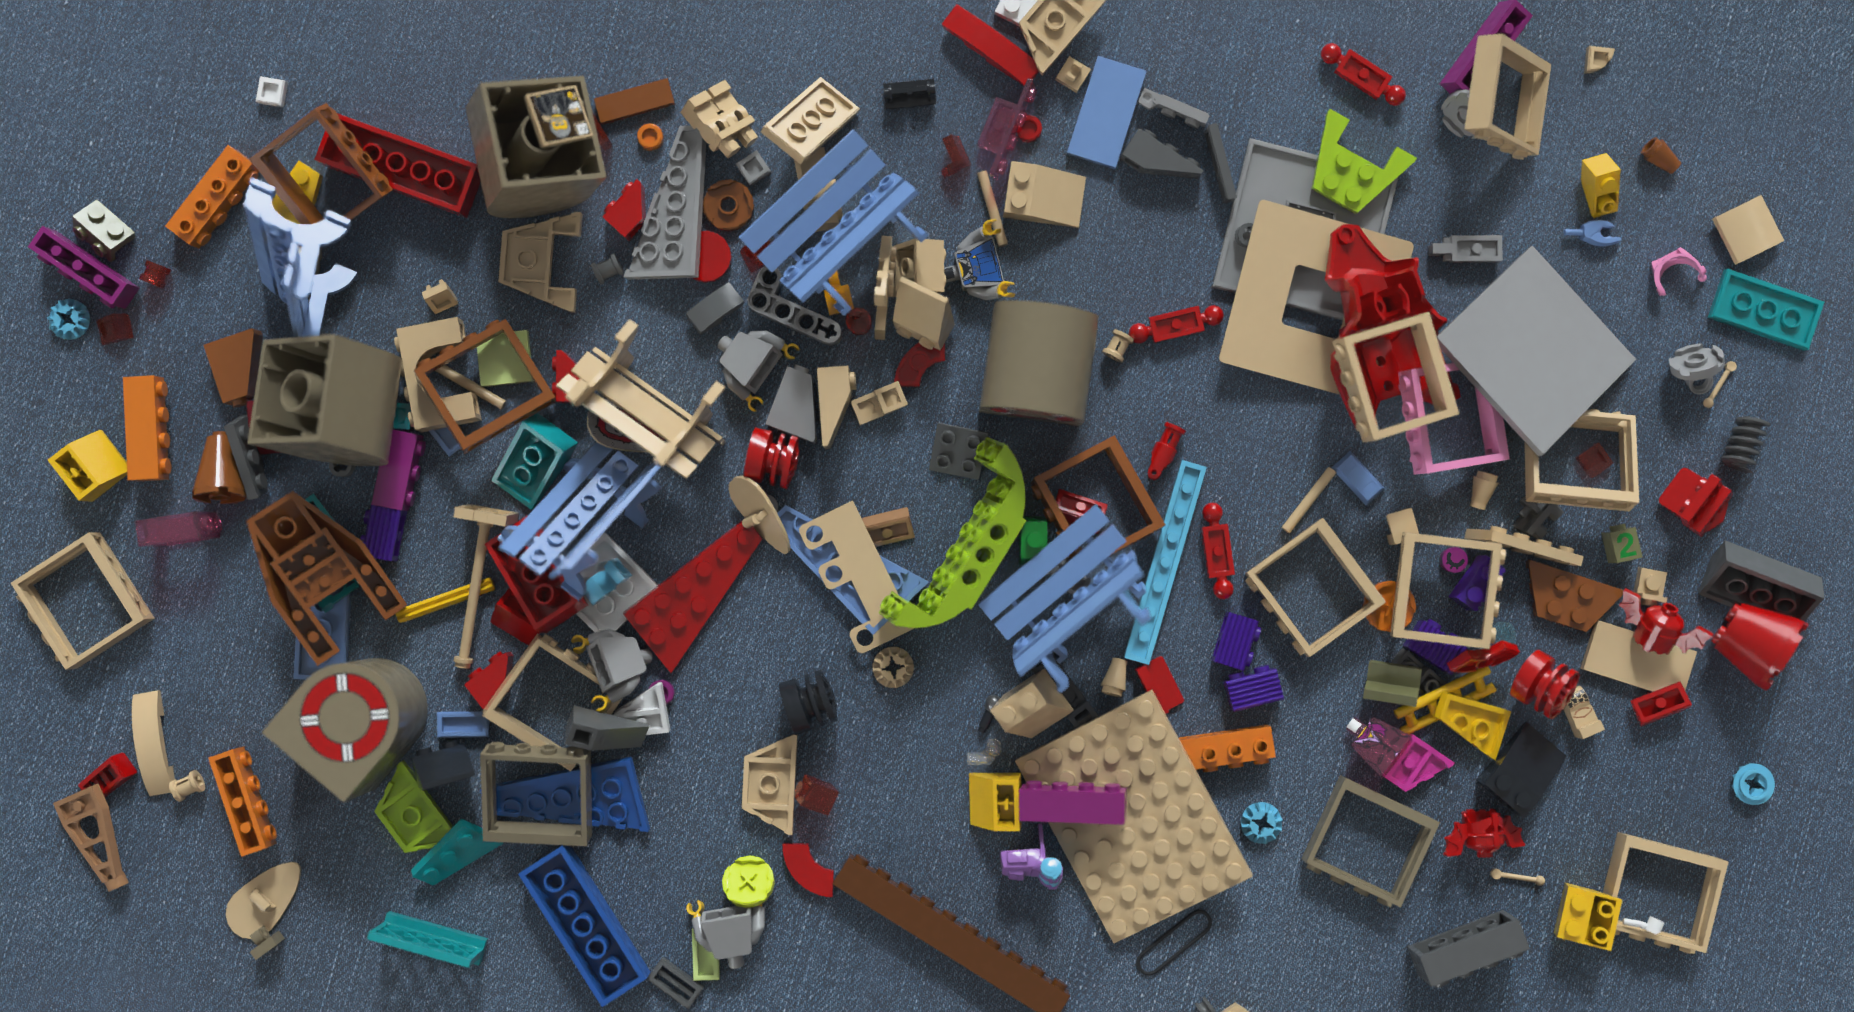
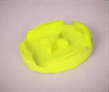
M745 856L735 860V863L727 867L722 879L723 890L729 901L736 906L744 908L756 907L765 902L772 894L775 885L774 874L770 866L763 859L755 856Z

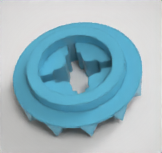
M68 298L66 300H58L55 306L50 307L51 313L47 317L50 323L49 329L57 337L73 340L81 337L87 331L90 324V314L83 303ZM62 314H67V315H70V314H71L70 318H71V319L73 320V322L76 323V324L66 323V324L64 325L65 319H64L63 316H61V315H62Z
M1749 763L1739 767L1737 773L1732 775L1734 780L1731 787L1735 791V796L1743 801V803L1750 805L1762 804L1774 792V777L1763 765ZM1755 777L1754 782L1761 786V788L1750 789L1745 780H1753Z
M1257 802L1248 806L1243 812L1241 828L1249 840L1254 843L1267 844L1272 840H1276V837L1282 831L1283 820L1279 811L1273 805ZM1263 816H1266L1265 821L1271 827H1263L1259 832V826L1252 819L1261 820Z

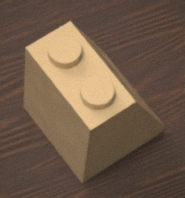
M1042 669L1005 693L990 711L1005 732L1033 738L1074 710L1064 695L1057 690V685L1047 671Z

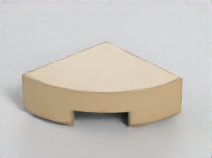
M1595 46L1587 47L1584 74L1594 73L1605 67L1612 59L1615 49Z

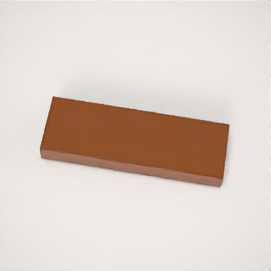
M668 78L594 98L602 125L675 105Z

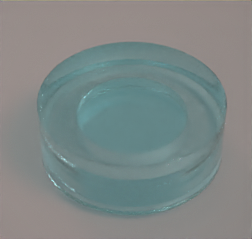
M1504 621L1493 623L1492 627L1496 628L1494 644L1502 640L1513 644L1516 639V630L1513 625Z

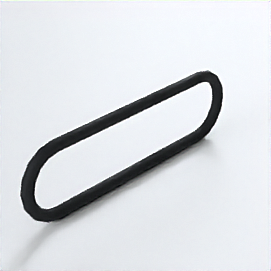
M1195 910L1138 955L1136 960L1138 970L1147 976L1158 973L1208 933L1212 926L1210 915L1203 910ZM1203 914L1207 917V928L1158 968L1151 972L1144 971L1141 968V958L1192 916Z

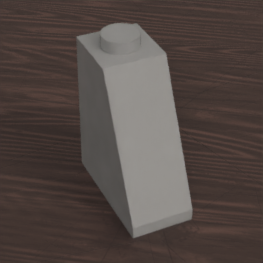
M796 364L794 368L787 366L765 424L815 444L817 433L813 377L808 374L809 369Z

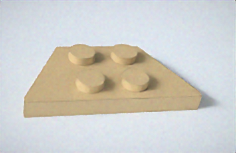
M1038 0L1020 20V29L1038 71L1042 76L1107 0Z
M798 734L788 736L744 756L742 809L760 817L766 823L785 831L784 833L788 835L793 834Z

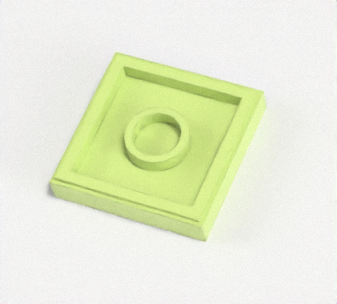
M527 330L514 331L531 358L529 332ZM504 333L477 347L481 387L534 382Z

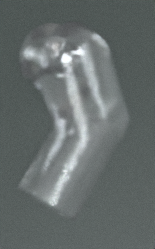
M990 739L987 741V747L982 752H967V765H990L1001 754L1000 741Z

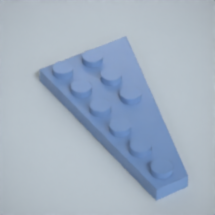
M785 505L777 514L787 532L790 548L823 582L819 574V567L839 557L833 541L815 549H808L799 533V528L813 519ZM811 526L807 529L806 537L809 541L818 542L822 539L823 532L820 527ZM880 556L898 595L910 601L929 583V581ZM830 566L826 570V578L831 582H837L842 577V570L838 566ZM852 581L830 589L862 624L870 621ZM883 618L875 627H872L870 624L865 627L874 635L888 620Z

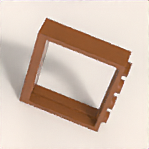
M325 103L312 110L250 158V161L268 184L275 188L276 194L301 225L318 224L324 220V217L274 153L317 120L374 193L342 217L351 221L393 190L385 175L380 173L373 164L370 155L362 150L356 142L353 133L346 129L339 120L337 112Z
M506 319L492 321L486 325V330L479 334L473 332L462 339L463 343L455 347L453 345L447 346L439 352L440 355L432 360L426 358L416 365L417 368L414 369L415 377L464 454L555 403L554 394ZM504 333L538 386L541 394L465 437L427 375Z
M1115 435L1034 477L1030 487L1034 493V498L1037 501L1041 500L1045 507L1043 513L1047 521L1054 523L1057 532H1055L1057 537L1069 527V524L1045 482L1105 451L1147 524V527L1126 537V542L1109 557L1154 534L1165 526L1163 519ZM1081 546L1068 556L1069 560L1082 550Z

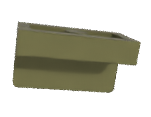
M1370 660L1363 698L1416 707L1422 669L1420 667Z

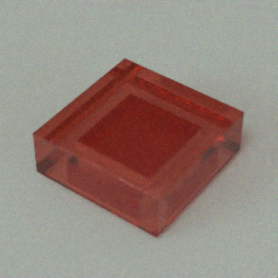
M1599 442L1575 457L1589 478H1594L1614 463Z

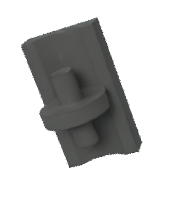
M1522 497L1519 503L1524 508L1519 512L1521 517L1513 527L1517 531L1528 534L1533 538L1542 539L1547 533V528L1542 524L1546 518L1555 521L1564 512L1557 504L1526 502V497Z

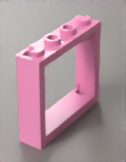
M1454 363L1445 364L1447 372L1459 370ZM1423 368L1398 372L1400 383L1398 388L1401 391L1403 402L1402 414L1405 417V421L1425 416L1419 376H1425ZM1476 387L1475 392L1485 455L1433 464L1426 424L1406 431V439L1411 453L1410 462H1412L1414 475L1510 459L1504 419Z

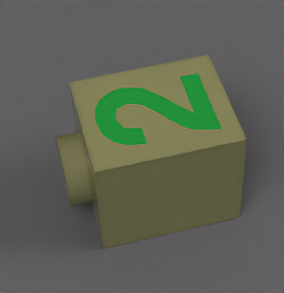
M1625 523L1609 526L1610 531L1601 533L1608 563H1620L1643 558L1636 527L1626 528Z

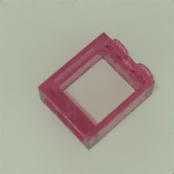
M196 511L135 521L139 547H164L221 538L222 522L217 513Z

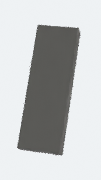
M1215 123L1208 125L1204 134L1222 201L1224 204L1233 202L1237 195L1218 124Z

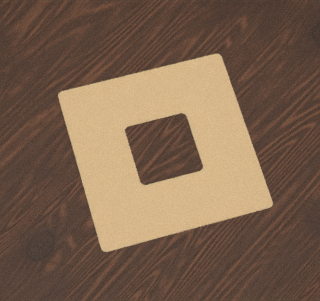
M1267 200L1259 202L1219 356L1221 362L1340 395L1330 370V355L1335 351L1333 341L1340 339V336L1334 339L1283 324L1282 317L1295 267L1302 265L1326 272L1330 234L1336 228L1347 223ZM1361 228L1372 244L1387 259L1393 261L1411 258L1414 248L1412 242ZM1343 318V322H1342L1341 328L1345 326V319H1344V318Z

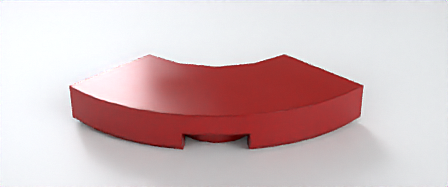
M919 343L913 346L900 361L894 382L899 381L901 387H920L921 378L925 371L935 363L945 362V343L941 351L934 347L932 350L927 349Z
M1502 640L1490 646V649L1465 650L1449 661L1447 665L1452 672L1477 671L1476 668L1493 667L1517 656L1520 651L1516 644Z
M783 843L784 860L793 878L812 893L833 897L834 870L824 868L814 860L810 853L809 843Z

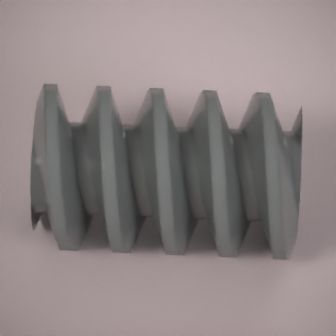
M1751 416L1737 417L1735 423L1738 426L1733 427L1731 430L1735 436L1728 438V442L1732 446L1725 447L1724 451L1728 455L1722 456L1721 462L1734 470L1753 473V471L1747 468V465H1756V461L1751 459L1750 456L1760 454L1759 451L1754 449V446H1763L1764 443L1757 439V437L1767 436V433L1761 427H1770L1771 423Z

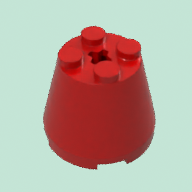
M1735 603L1724 618V620L1728 621L1726 627L1722 625L1718 628L1711 642L1715 644L1714 648L1749 680L1767 691L1774 682L1770 678L1773 679L1775 676H1778L1784 669L1803 638L1799 634L1806 630L1809 624L1799 618L1745 603L1740 605Z

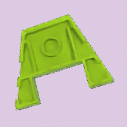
M1329 109L1325 116V125L1321 136L1319 156L1316 161L1311 189L1352 213L1357 214L1411 166L1417 158L1396 147L1384 168L1381 169L1337 144L1350 120Z

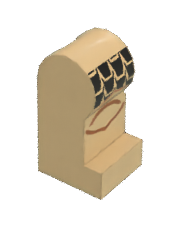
M1577 686L1573 697L1564 708V712L1574 736L1585 739L1605 729L1601 720H1598L1592 705H1590L1586 692L1581 686Z

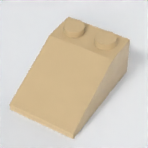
M1011 161L1003 218L1079 228L1086 177L1037 164Z
M901 277L893 316L896 332L904 338L910 339V337L919 340V344L927 349L932 350L934 347L941 351L955 325L949 299Z
M849 366L817 368L822 446L825 449H831L851 401L852 390H857L855 372L850 371Z

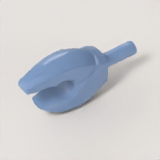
M1591 220L1582 224L1580 229L1563 230V235L1580 236V240L1599 247L1614 245L1621 241L1620 237H1603L1601 235V229L1615 227L1612 223L1605 220Z

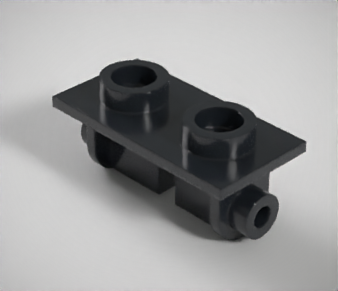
M934 79L883 84L886 110L936 105Z

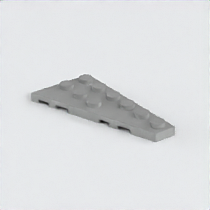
M691 125L680 126L669 153L671 158L667 169L662 172L660 178L662 181L658 193H655L641 229L642 236L638 246L634 247L632 263L624 274V278L628 280L699 278L706 141L702 138L700 131L697 128L693 129Z

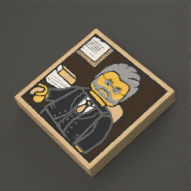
M576 85L527 94L524 97L541 148L586 140L593 136Z

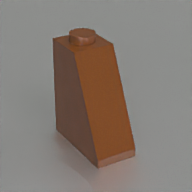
M251 328L203 345L222 403L233 405L236 408L247 405V401L255 397L263 339L261 331Z

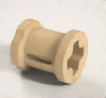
M1114 329L1112 332L1114 336L1108 347L1102 350V353L1122 363L1124 360L1123 355L1129 344H1133L1134 339L1126 333ZM1119 341H1120L1121 344L1119 345V347H1118V349H1117V351H1116L1115 349H1116V347H1117V345H1118V343H1119Z
M193 770L188 776L169 782V789L174 799L181 802L186 796L196 791L199 793L204 791L205 782L201 774Z

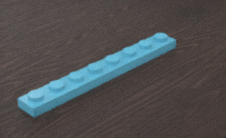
M1184 460L1180 461L1163 519L1165 526L1160 530L1145 581L1146 593L1141 596L1138 605L1141 610L1146 607L1150 611L1151 619L1143 626L1136 618L1134 619L1124 658L1147 665L1150 664L1207 468L1205 466Z

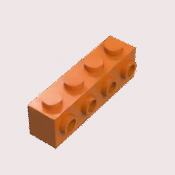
M227 145L165 227L189 245L200 249L201 246L209 242L213 230L226 220L227 212L231 207L240 202L243 197L242 193L250 185L251 179L257 180L259 171L250 159L235 148Z
M155 375L123 377L127 479L129 481L169 480V473L171 472V461L168 458L170 436L167 433L166 422L169 420V412L165 405V397L168 394L167 384L163 377Z
M1267 724L1178 737L1195 769H1202L1203 772L1217 771L1218 766L1228 765V768H1239L1244 766L1243 762L1253 761L1255 765L1269 763V758L1276 757L1272 729Z
M243 746L209 757L208 759L241 857L277 844L276 829L269 822L267 816L269 813L268 806L265 800L261 798L259 792L260 782L258 777L253 774L250 753Z

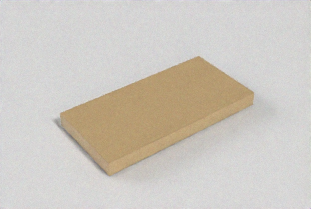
M820 77L765 124L761 133L802 165L858 114L860 108Z
M1599 620L1594 624L1580 669L1651 692L1677 682H1681L1684 690H1686L1697 651L1689 649L1683 654L1679 647L1674 646L1668 655L1665 653L1659 655L1654 651L1648 653L1643 650L1641 644L1635 642L1633 637L1634 631Z

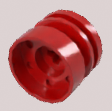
M755 427L746 455L743 477H748L756 483H761L765 474L769 473L770 486H775L778 477L781 476L780 488L788 489L798 465L800 453L798 446L799 437L791 436L788 446H785L786 434L781 433L777 444L773 443V431Z
M1536 650L1528 657L1518 671L1511 686L1510 695L1525 705L1531 704L1536 699L1535 711L1539 713L1544 711V716L1551 720L1560 714L1570 702L1578 685L1580 673L1574 669L1568 671V666L1565 664H1560L1554 670L1555 658L1541 650Z

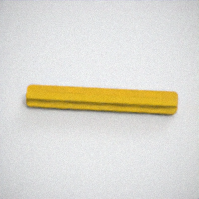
M492 578L482 579L479 596L495 590ZM470 584L404 607L395 613L398 622L404 623L468 600Z

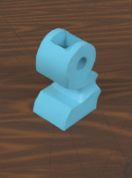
M618 558L609 560L604 565V571L598 572L586 581L587 590L585 596L592 606L599 603L617 589V585L624 583L632 576Z

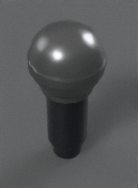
M990 695L985 700L986 710L979 723L978 731L985 733L994 717L990 710L1000 697Z

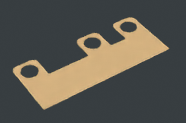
M853 501L813 519L799 528V533L808 549H815L833 541L839 557L822 564L819 567V574L828 589H834L852 581L868 613L870 621L850 631V638L859 653H865L914 629L895 626L890 621H887L873 635V641L870 645L862 646L857 642L859 631L867 629L865 626L868 624L875 627L884 618L879 614L883 599L890 595L892 591L896 594L898 593ZM818 526L822 529L823 536L820 541L811 542L807 539L806 531L809 527ZM835 565L842 570V577L839 581L831 582L826 578L825 573L828 567Z

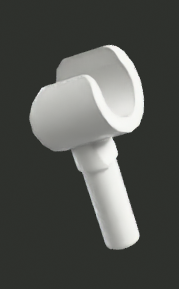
M1651 916L1647 923L1623 919V925L1639 927L1653 934H1659L1664 925V922Z

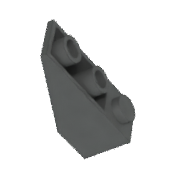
M1140 128L1138 129L1120 157L1121 161L1144 174L1198 179L1204 171L1200 168L1201 165L1197 161L1189 157L1185 159L1178 154L1179 150L1168 143L1166 145L1162 144L1157 140L1158 137L1147 129L1144 131Z
M573 706L566 725L565 744L590 751L641 747L649 729V724Z

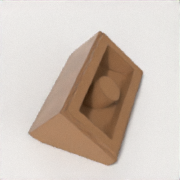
M907 507L862 518L875 547L915 538Z

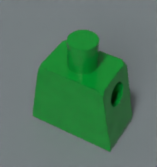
M1023 516L1026 522L1019 532V565L1027 563L1047 546V520L1045 516Z

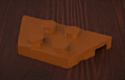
M1526 561V568H1529L1531 581L1529 587L1530 593L1533 596V612L1536 617L1587 632L1623 595L1622 589L1536 561Z

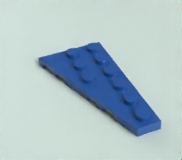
M632 756L591 764L592 826L606 825L615 826L616 829L625 830L626 828L639 829L642 832H649L650 826ZM580 767L573 768L572 771L567 769L496 784L497 815L516 818L518 816L534 817V820L543 821L545 819L558 820L561 823L581 825Z

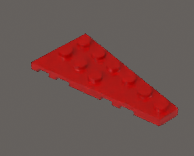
M740 521L623 612V615L670 673L673 672L761 542L762 538L753 526L745 528L742 525V521Z

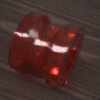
M146 260L145 272L140 274L139 279L164 289L166 285L165 278L170 275L172 270Z
M863 308L850 310L846 316L848 330L854 335L866 334L872 325L870 314Z

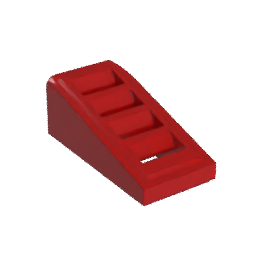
M119 753L109 757L79 783L78 786L82 791L91 787V782H94L95 785L99 783L103 795L106 797L134 776L137 770L125 753Z

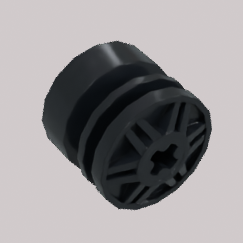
M822 670L814 672L817 682L815 684L810 674H806V687L801 688L796 678L779 683L783 706L795 735L812 730L811 717L814 716L819 724L824 726L826 723L823 713H827L831 723L838 721L834 692Z

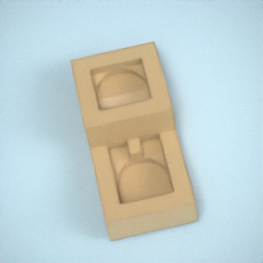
M899 381L850 401L860 426L908 405Z

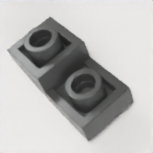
M728 282L686 313V317L701 335L722 322V318L741 308L744 300Z
M1403 648L1391 661V663L1420 667L1422 669L1420 696L1446 683L1430 668L1424 666Z

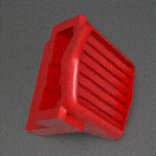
M1682 468L1659 497V503L1679 517L1684 526L1702 537L1706 532L1724 522L1729 500L1733 494L1732 490L1722 485L1721 479L1711 474L1706 479L1688 468Z

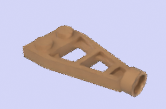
M99 783L54 802L53 805L64 829L101 882L105 883L108 892L128 884L129 881L121 867L109 806ZM90 815L94 816L98 822L99 835L95 839L87 837L80 826L81 819ZM99 842L105 844L108 857L107 862H102L93 850L94 844Z

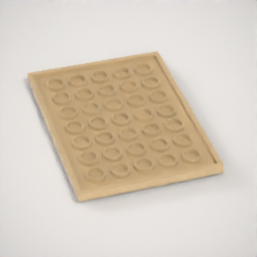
M1153 690L1126 702L1015 760L1026 782L1041 781L1042 785H1052L1053 782L1062 781L1067 782L1068 786H1078L1079 783L1089 782L1094 783V787H1104L1105 784L1116 783L1120 784V788H1127V820L1125 825L1048 822L1113 943L1243 882L1253 875Z

